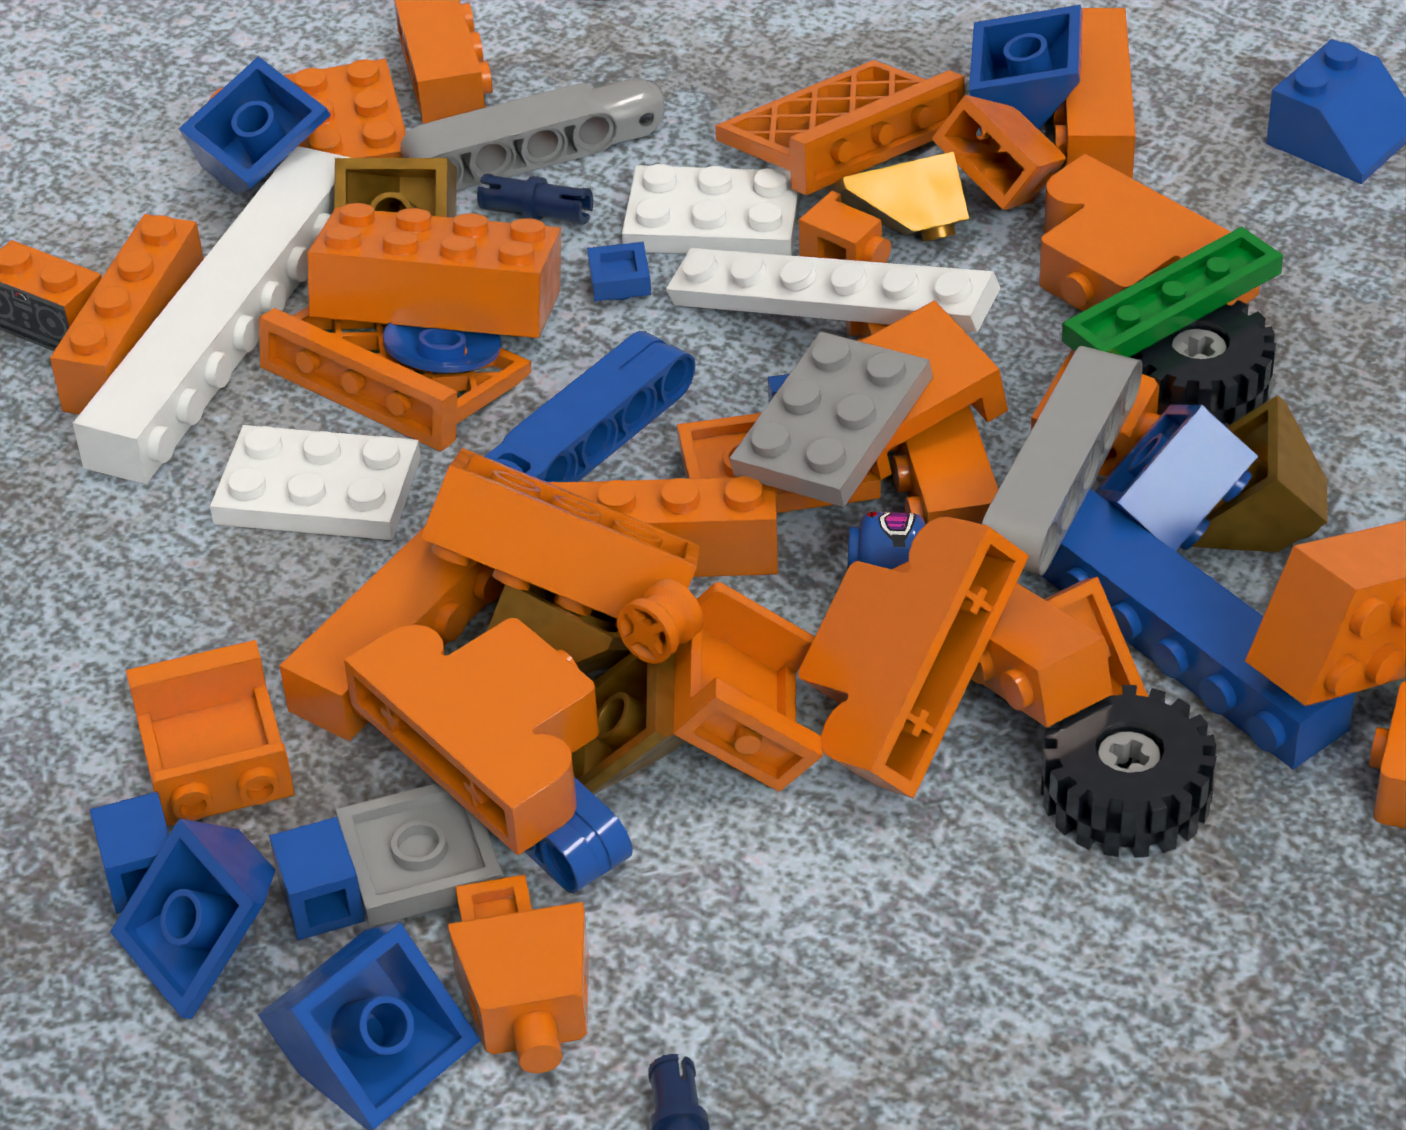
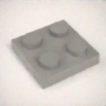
M438 783L335 809L357 873L363 909L369 927L458 904L456 886L503 878L487 827Z

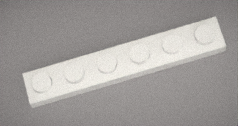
M699 248L689 249L666 288L673 304L678 306L890 325L935 300L964 331L968 332L979 331L1001 289L994 271Z

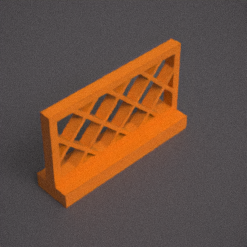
M872 60L715 125L716 141L791 171V189L807 196L834 184L842 177L857 174L933 141L932 137L965 95V76L948 70L929 79H924Z
M309 306L294 315L274 308L259 317L261 368L412 439L419 440V442L440 452L456 440V426L459 422L517 386L531 373L530 360L501 348L498 357L493 362L481 367L495 366L502 369L500 372L474 373V370L465 371V373L432 374L430 371L422 370L423 374H419L414 371L421 369L405 365L386 352L383 346V328H386L388 324L309 317ZM369 328H374V331H375V332H344V333H342V330H341V329H369ZM325 330H333V333H329ZM368 350H377L378 353H373ZM458 391H468L464 395L457 398Z

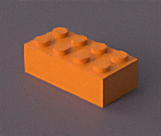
M362 203L347 204L341 208L336 207L307 252L309 317L382 324L392 323L393 325L540 338L560 293L561 227L545 226L542 221L529 218L518 219L511 223L488 221L485 216L474 213L460 214L454 218L431 216L430 212L418 208L403 209L397 213L374 211L372 206Z
M465 448L459 451L449 465L420 537L433 543L431 552L444 560L467 566L470 559L494 568L492 576L508 586L528 591L531 584L556 593L553 601L569 611L589 616L592 609H595L614 618H617L619 611L633 599L642 598L643 593L658 580H674L689 588L698 566L700 551L699 544Z
M1406 520L1294 545L1245 662L1304 706L1406 678Z

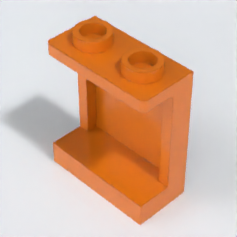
M935 300L860 341L929 359L933 375L930 383L871 467V470L880 480L892 474L887 456L889 450L971 404L987 423L1008 411L1000 369Z
M716 582L697 598L703 614L701 631L687 643L678 644L677 651L675 652L673 734L780 792L823 757L821 736L796 722V672L801 666L815 636L729 586Z
M256 640L126 670L153 791L158 792L167 826L175 825L179 818L195 821L204 817L295 796L288 756L276 723Z

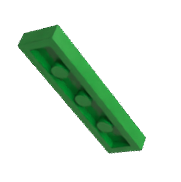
M1241 226L1062 323V342L1074 351L1079 346H1085L1131 357L1280 275L1283 254Z

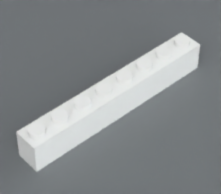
M297 146L285 157L73 422L84 469L147 484L162 463L169 461L178 442L191 425H195L200 420L204 408L217 391L226 386L232 371L245 354L252 351L259 339V317L274 308L282 311L285 302L299 283L304 282L308 278L307 252L334 211L335 158L350 157Z

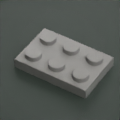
M820 332L729 458L734 476H747L760 481L761 484L845 507L932 380L930 360Z

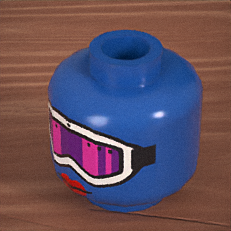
M867 512L860 520L859 527H849L847 570L856 561L893 569L909 562V551L912 541L926 525L924 519L915 513Z

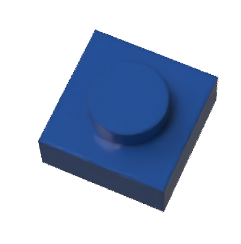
M644 241L587 248L594 301L625 300L631 297L651 295V280Z

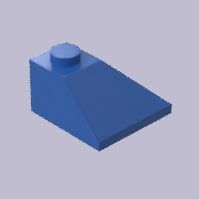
M179 818L110 933L181 1018L192 1019L263 907L276 869L239 829Z

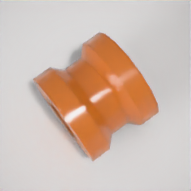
M670 579L656 581L643 593L642 598L633 599L623 607L617 617L618 633L625 646L640 660L651 664L664 662L677 651L678 644L690 641L701 631L703 625L702 609L695 596L688 588Z

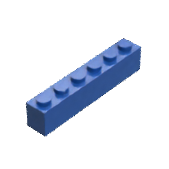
M1089 489L1045 574L1041 575L1043 578L1062 591L1084 579L1098 577L1125 642H1128L1154 662L1164 675L1176 679L1202 699L1212 712L1224 716L1245 732L1260 749L1272 753L1291 769H1295L1350 730L1355 692L1304 706L1246 663L1245 659L1264 616L1092 489Z

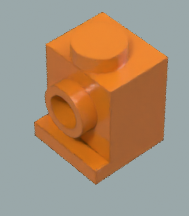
M832 190L799 219V256L886 263L889 258L891 242L882 237V220L841 203L840 193Z

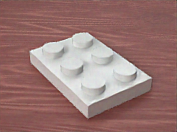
M655 164L652 166L636 165L622 230V244L644 241L645 251L649 253L687 254L690 248L792 256L801 193L791 189V171L777 168L756 170L728 169L721 166L700 168L672 167L666 164Z
M243 425L210 505L213 524L393 540L421 459L419 440Z

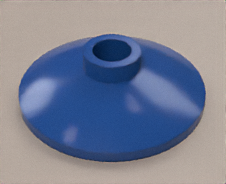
M389 323L383 332V346L390 356L405 365L430 371L432 374L475 370L490 364L500 353L501 338L499 334L403 326Z

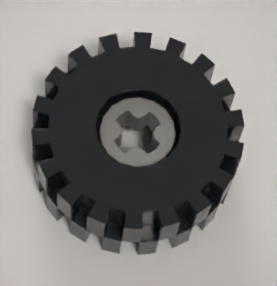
M1237 300L1232 306L1225 304L1129 357L1141 360L1142 374L1154 378L1159 384L1157 415H1162L1171 404L1202 405L1222 424L1228 423L1230 426L1269 401L1276 343H1274L1275 333L1272 326L1265 327L1266 318L1258 311L1248 315L1249 305Z
M1122 685L1121 695L1109 696L1051 725V728H1046L1041 775V795H1044L1043 807L1048 817L1056 815L1055 827L1064 836L1074 829L1077 830L1076 844L1088 850L1097 841L1104 844V855L1119 857L1120 847H1132L1134 858L1149 857V848L1153 844H1157L1162 853H1166L1176 849L1177 834L1186 841H1189L1197 834L1198 821L1205 824L1208 818L1210 804L1212 803L1217 756H1215L1216 742L1214 734L1207 735L1208 723L1201 714L1189 719L1190 705L1178 698L1172 705H1168L1165 703L1166 692L1151 688L1148 697L1136 695L1137 685ZM1128 759L1132 760V764L1128 769L1117 766L1118 763L1124 764L1128 762Z

